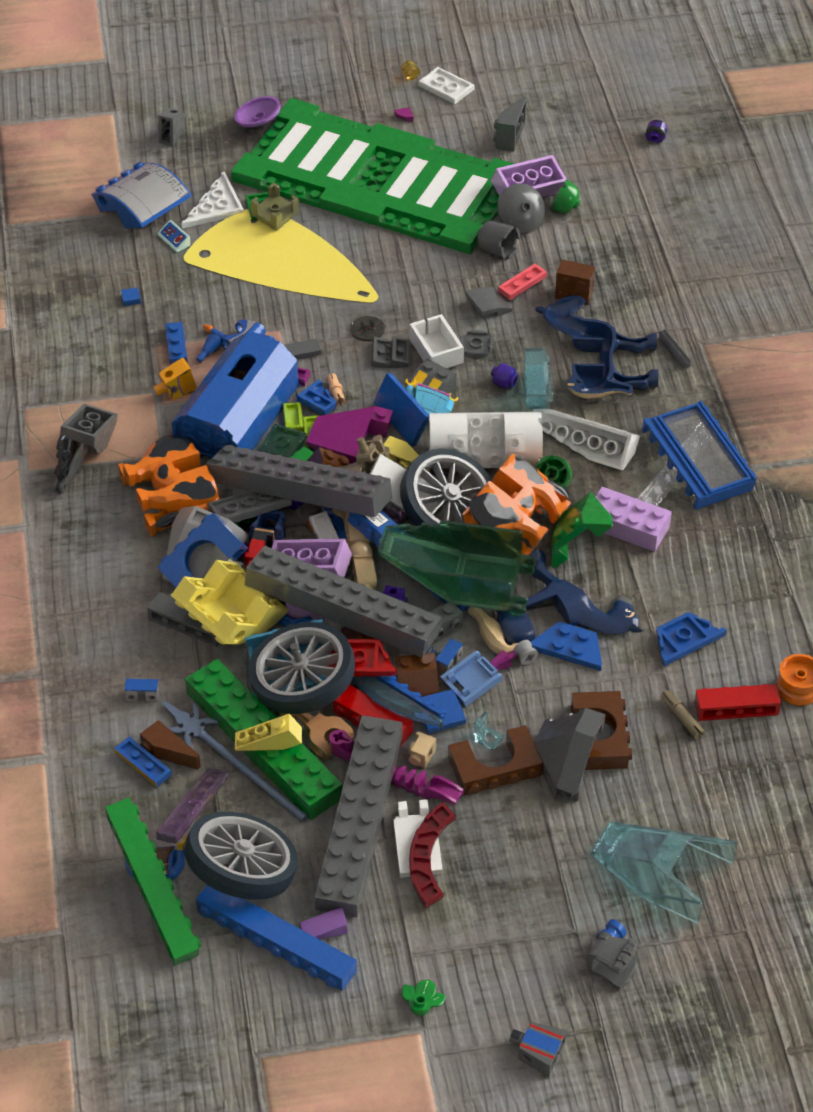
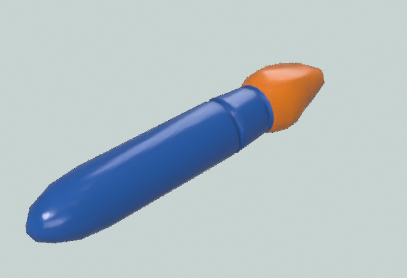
M203 325L207 333L216 334L220 338L225 336L222 332L214 329L213 326Z

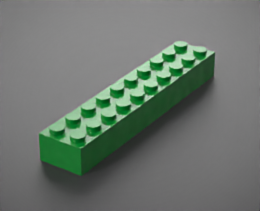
M218 659L185 678L188 696L211 719L218 721V726L234 743L236 732L276 718ZM303 744L284 750L243 751L299 809L308 815L307 818L310 821L340 801L343 784Z

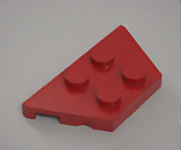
M347 639L354 653V676H396V669L392 666L389 656L384 651L379 639ZM333 650L329 653V655L335 654L336 652ZM337 663L325 667L335 668Z

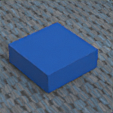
M138 288L121 290L124 306L141 304Z

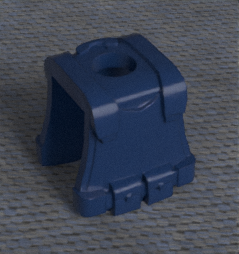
M270 511L255 516V522L251 524L249 545L255 527L274 530L275 540H284L286 536V529L284 528L285 513ZM267 520H275L277 524L269 525Z

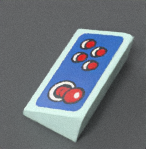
M169 220L157 233L176 253L190 246L189 235L172 220Z

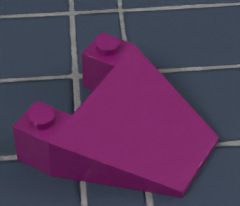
M373 406L317 416L307 438L306 445L315 450L318 447L331 450L333 453L347 457L350 464L357 462L356 456L359 450L357 439L364 437L365 440L367 433L376 436L381 435L383 438H386L391 426L393 411Z

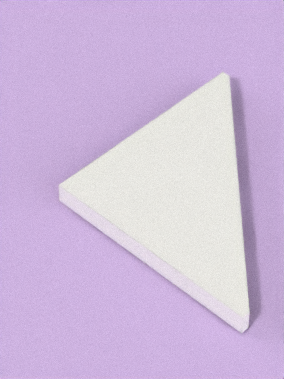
M222 172L220 178L215 180L208 193H205L199 200V204L190 211L187 219L182 221L183 229L226 219L234 214L244 212L225 172Z

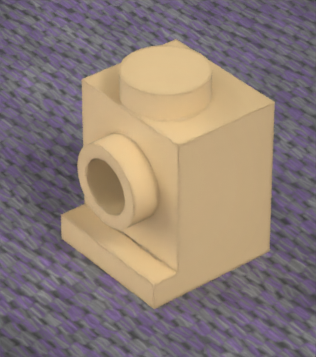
M417 731L416 742H412L409 747V762L414 766L426 768L436 751V738Z

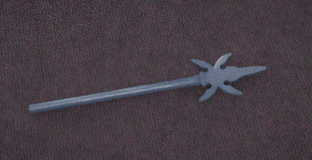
M162 702L164 707L175 717L178 725L183 726L182 728L178 726L167 728L174 734L185 733L184 741L188 746L191 747V734H194V738L199 737L302 822L307 819V814L205 731V727L201 726L202 724L206 726L218 725V721L211 718L199 719L200 711L195 702L193 703V718H190L191 715L189 713L180 711L170 703Z

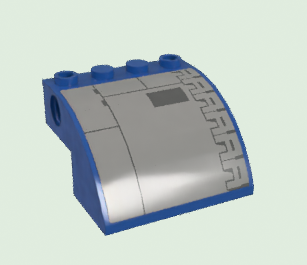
M142 162L134 164L131 170L122 171L120 173L121 176L118 178L113 177L109 179L108 184L96 187V191L91 194L100 212L117 211L125 229L143 228L192 197L181 180L167 168L155 163Z

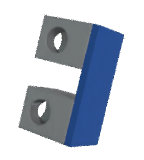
M453 639L449 640L436 658L438 673L444 674L453 667V662L457 663L463 655V643Z
M126 679L124 689L126 701H138L139 691H145L146 701L158 702L160 692L158 679Z

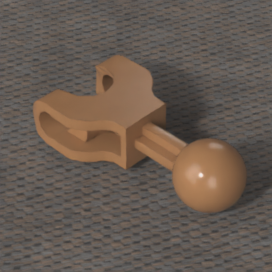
M308 712L290 714L294 719L296 718L305 725V736L310 740V751L322 761H326L331 757V746L327 741L330 740L329 736L333 731L343 730L351 739L354 738L352 728L340 717H327L321 713L313 717Z

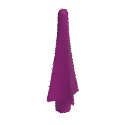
M503 649L490 663L499 671L511 667V660L517 656L513 650L506 654Z

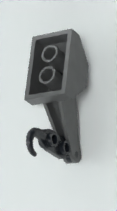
M83 404L61 426L60 437L56 445L58 464L54 471L57 477L53 490L64 493L69 482L88 454L100 455L108 446L116 426L118 414Z

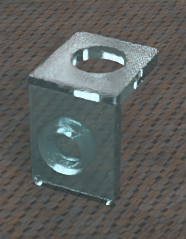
M484 711L473 725L474 741L490 750H495L504 739V735L488 727V712ZM487 735H493L496 737V741L489 743L484 738Z

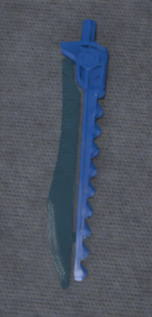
M285 614L278 623L286 627L292 624L310 622L313 619L310 616H305L294 620ZM353 676L352 682L380 706L409 719L437 726L439 729L443 728L442 719L446 715L445 710L434 708L431 700L421 699L419 692L409 691L408 685L396 682L397 678L395 676Z

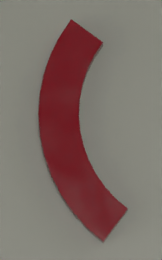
M444 802L437 805L427 814L420 827L417 828L410 847L409 869L411 881L418 898L426 909L444 898V893L438 887L431 870V854L435 842L443 830L456 820V815Z

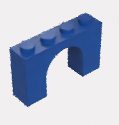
M212 513L205 516L202 524L198 528L192 529L188 537L183 542H179L174 547V551L160 561L161 564L158 566V569L177 587L184 576L196 578L190 569V557L198 546L205 543L216 544L233 562L248 548L217 515Z

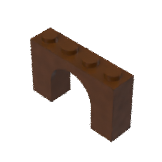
M621 691L572 693V714L578 713L583 708L605 714L604 723L608 724L614 731L611 737L593 742L585 770L628 768L629 760H632V748H628L630 732L626 731L625 728L628 727V717L623 713L626 710L625 699H621Z
M526 725L507 730L506 743L513 759L501 767H488L478 762L468 740L448 745V759L459 786L464 790L463 796L476 794L487 789H495L506 784H515L526 779H534L542 775L543 762Z

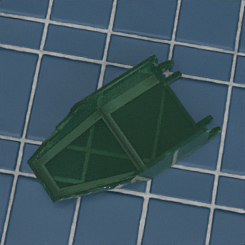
M440 521V524L434 525L424 522L421 523V526L411 527L410 524L385 526L378 555L450 604L510 612L512 615L519 616L524 615L526 612L525 606L528 603V599L525 596L514 595L518 572L522 575L533 574L536 560L529 555L522 554V531L453 521Z

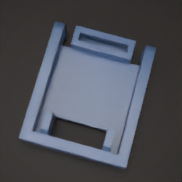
M475 651L441 675L440 679L449 690H454L457 699L467 707L501 682L503 676L498 673L497 669L483 655L481 656L478 651ZM456 681L464 688L461 692L453 685Z

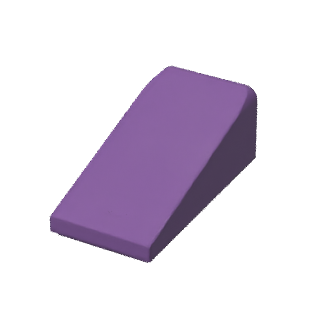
M343 908L334 909L300 922L303 931L318 939L347 934V922Z

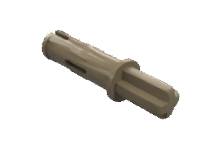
M670 690L663 691L661 699L670 708V713L676 715L695 740L700 739L699 736L703 737L705 730L686 710L684 703L679 701Z

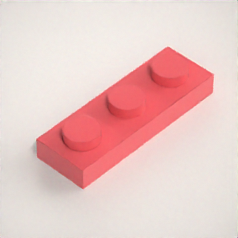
M533 264L500 285L498 292L507 299L512 300L546 278L547 271L537 264Z

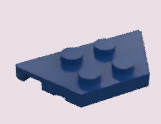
M690 612L657 627L656 635L663 665L666 666L726 635L727 630L723 627L718 629L711 626L710 621L701 619Z
M559 621L531 641L532 648H535L539 653L595 670H602L597 632Z

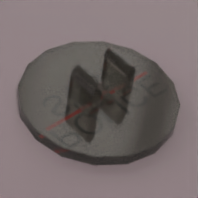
M373 316L359 317L352 322L350 327L352 336L361 341H373L374 336L380 338L385 331L384 323Z

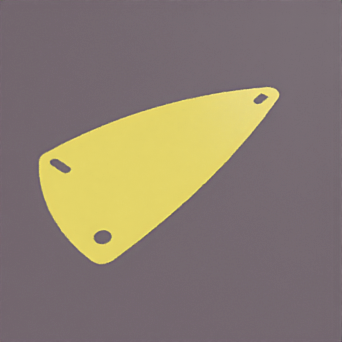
M248 209L244 210L243 213L234 214L210 228L193 243L184 255V261L189 264L273 288L368 303L375 302L378 299V294L363 274L343 254L320 236L292 219L277 231L259 219L256 223H252ZM208 250L211 254L209 257L202 258L199 256V252ZM358 291H364L370 294L368 297H364L357 293Z

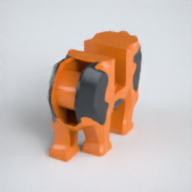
M183 435L163 436L150 445L143 458L136 464H118L119 476L125 487L128 485L131 487L136 483L151 481L155 491H147L141 488L136 489L137 501L143 512L150 508L161 511L159 513L144 514L145 526L151 537L158 531L172 528V524L181 508L197 506L209 511L207 503L220 499L215 480L210 474L207 465L201 466L200 453L196 450L190 437Z
M512 454L499 468L492 481H488L484 488L471 499L469 507L466 508L462 516L467 529L476 539L498 546L502 551L510 554L514 560H517L516 568L519 569L532 552V549L526 547V544L518 536L528 539L530 545L535 548L549 530L547 527L540 526L531 520L532 513L536 511L542 514L541 507L547 511L550 522L554 524L559 520L564 511L567 510L571 502L567 500L569 497L564 488L547 478L526 459Z

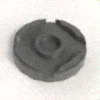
M472 330L467 332L466 335H462L459 339L464 347V355L469 358H484L492 353L494 348L493 338L484 331Z

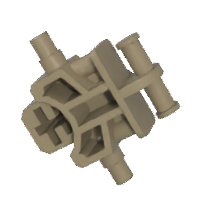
M377 435L373 440L366 442L364 437H360L357 439L359 445L356 456L357 462L337 468H346L370 474L378 455L381 454L389 459L390 449L384 446L381 435Z

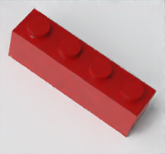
M776 684L697 689L694 701L698 721L779 715L781 705Z
M351 685L333 701V711L338 716L350 720L356 726H359L362 715L402 722L403 735L400 747L413 733V720Z

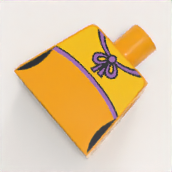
M184 358L179 359L159 373L162 382L153 386L157 396L166 392L172 400L194 393L197 389L191 369Z

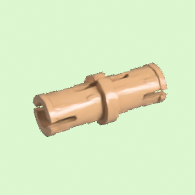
M332 373L333 379L330 374L327 375L326 381L329 385V392L337 402L336 406H340L339 400L341 405H344L346 399L337 375Z

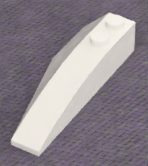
M534 405L533 412H541L542 420H538V422L542 425V431L555 437L558 441L566 444L588 460L624 470L636 452L640 435Z

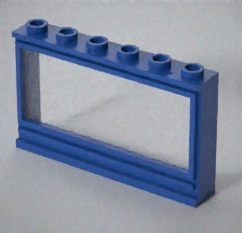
M702 400L650 419H644L641 431L643 433L651 431L649 440L651 443H655L657 440L660 444L658 449L659 456H664L666 453L668 456V469H674L675 466L678 471L676 476L677 482L681 483L684 479L687 484L686 495H695V510L754 489L757 479L756 474L748 467L746 460L741 457L736 446L731 443L727 433L721 429L718 421L714 419L709 408L704 405Z

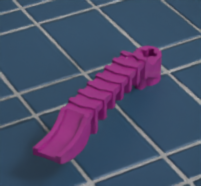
M343 730L333 731L329 736L332 754L350 762L355 741ZM395 764L391 784L395 785L396 788L405 789L408 793L412 792L417 797L422 796L424 799L436 798L456 806L458 799L464 793L460 786L444 777L435 775L429 782L427 781L426 771H422L417 775L416 769H412L408 773L406 766L398 769Z

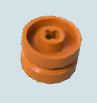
M792 654L786 657L780 664L776 685L779 696L789 704L803 706L813 703V657L809 655Z

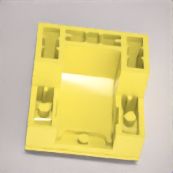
M216 560L204 579L184 576L171 594L176 600L175 604L183 609L185 608L192 619L200 621L202 623L201 627L209 633L212 632L216 636L215 640L222 645L246 643L245 637L265 633L289 610L277 598L245 586L246 571L236 562Z

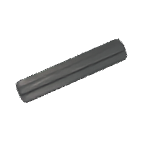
M667 330L660 331L659 338L684 368L690 367L692 360Z

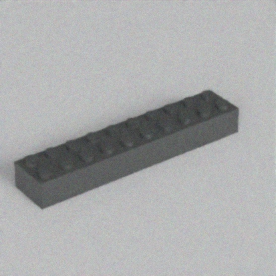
M225 445L207 463L210 474L214 478L215 483L219 485L370 517H376L392 499L391 478L318 464L312 461H303L297 458L283 457L282 455L269 454L263 451H254L248 448H239L233 445Z
M264 546L246 567L245 586L374 639H379L384 643L423 658L439 635L442 617L267 546Z
M361 716L314 897L316 910L329 912L334 909L343 908L344 915L358 917L403 735L402 722Z

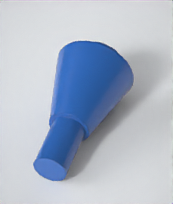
M209 334L196 360L202 363L206 356L222 346L221 338L216 334Z

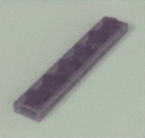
M208 768L156 832L157 840L177 844L227 780V771Z

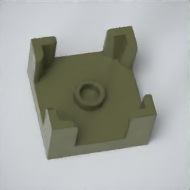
M272 183L268 187V197L260 204H258L257 197L251 201L252 215L277 231L299 213V199L292 195L291 203L280 196V187Z

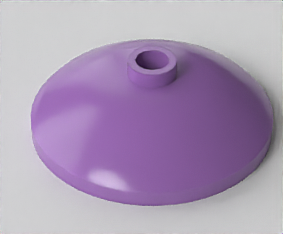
M272 96L258 97L240 106L234 118L236 123L242 127H261L271 122L278 115L281 104L277 98Z

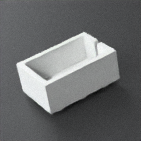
M442 314L427 318L426 335L425 320L410 324V341L423 361L429 359L445 368L463 363L464 347Z

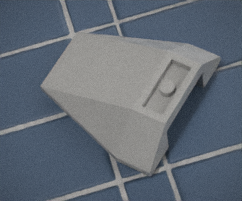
M197 506L181 508L172 524L167 555H170L174 551V547L179 542H183L188 537L189 532L194 528H198L202 524L203 518L209 514L211 515L212 512ZM217 515L245 544L249 534L231 520ZM205 543L193 551L190 557V569L196 578L204 579L216 560L228 561L229 558L216 544ZM163 574V580L170 582L169 579Z

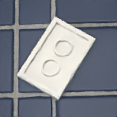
M439 67L418 81L419 87L453 104H456L474 90V84Z

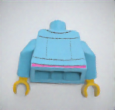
M408 379L405 380V389L428 414L451 413L458 400V397L452 399L450 397L451 393L448 394L421 383L416 384V380H413V384L408 383Z

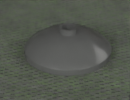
M519 183L507 187L501 193L497 203V212L501 223L517 227L520 234H526L537 229L542 223L545 215V205L540 193L535 188Z

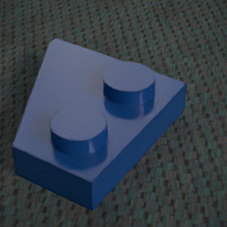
M319 379L299 393L297 401L321 415H327L336 408L337 402L330 396L328 389L323 388V382Z

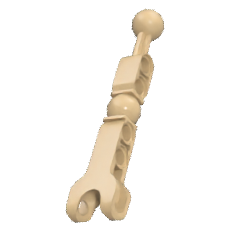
M332 509L344 522L347 544L352 553L350 560L352 561L354 582L376 590L377 579L369 539L347 521L350 512Z

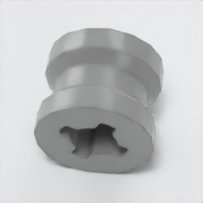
M529 640L519 642L513 649L523 665L532 663L538 657L537 650L532 648Z

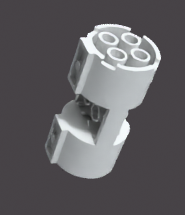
M541 412L429 413V450L439 448L456 450L468 455L483 468H500L512 454L526 459L536 467L540 461L539 457H542L543 454L542 425L538 422V420H542Z

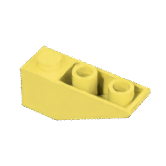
M389 436L384 443V446L390 449L389 459L405 469L419 456L407 442Z
M290 714L235 733L236 751L284 750L302 744V727Z

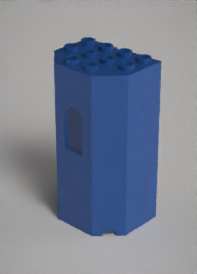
M249 331L233 339L171 422L173 435L190 437L201 458L203 455H206L212 459L225 445L254 450L283 409V403H287L298 388L297 359L280 341ZM236 369L248 372L243 380L231 377Z

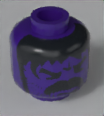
M652 120L645 132L647 140L656 143L663 142L668 126L662 120Z

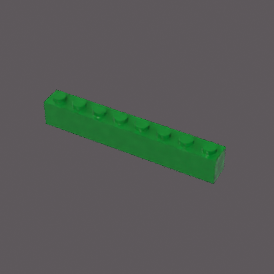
M126 798L106 806L105 816L171 961L176 966L197 957L201 944L197 935L193 936L190 930L192 924L189 917H184L182 913L183 905L180 898L175 897L172 891L174 890L170 877L166 878L164 874L166 869L162 859H157L155 854L157 849L153 840L149 841L146 835L148 834L147 826L144 821L140 822L138 815H140L136 803L132 804L130 798Z

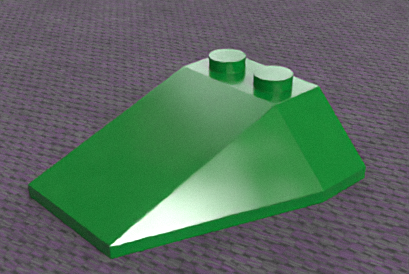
M592 492L565 510L559 518L552 534L551 567L553 569L569 559L567 543L587 528L599 537L613 527L612 515Z

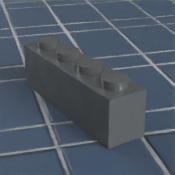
M159 592L147 607L150 621L215 647L219 645V642L215 640L216 636L212 632L205 631L201 627L202 623L192 619L185 608L183 609L176 605V600L171 595Z

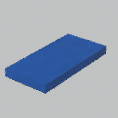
M387 373L373 403L377 407L392 410L391 424L411 446H416L429 421V414L392 373Z

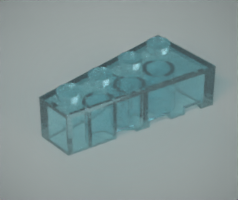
M525 348L524 385L527 409H549V402L553 401V391H549L552 390V379H548L551 378V367H548L550 366V355H547L546 348Z

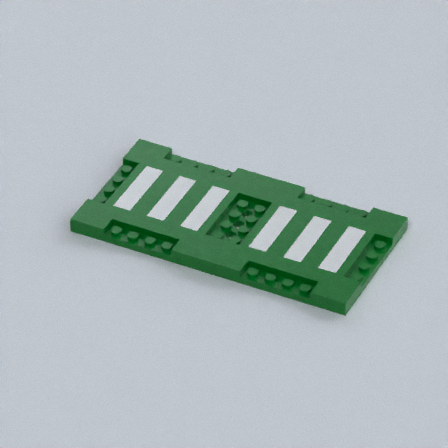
M290 98L276 116V122L250 153L246 152L231 170V181L268 192V187L275 183L280 187L281 197L291 199V196L294 195L301 203L470 255L478 244V230L484 223L494 221L498 215L497 203L500 196L491 182L496 168L513 165L514 163L498 158H493L491 162L436 146L435 140L379 123L371 127L321 112L318 105Z

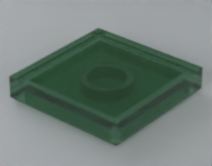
M275 423L258 451L290 458L301 449L308 436L307 433Z

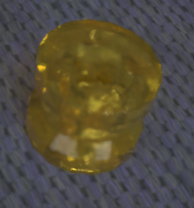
M412 60L405 61L401 66V72L409 80L416 79L420 74L419 67Z

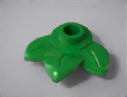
M421 980L417 983L416 987L405 984L402 988L403 999L409 1002L412 1013L418 1016L427 1014L432 1007L441 1006L445 1001L446 995L435 993L436 986L431 980Z

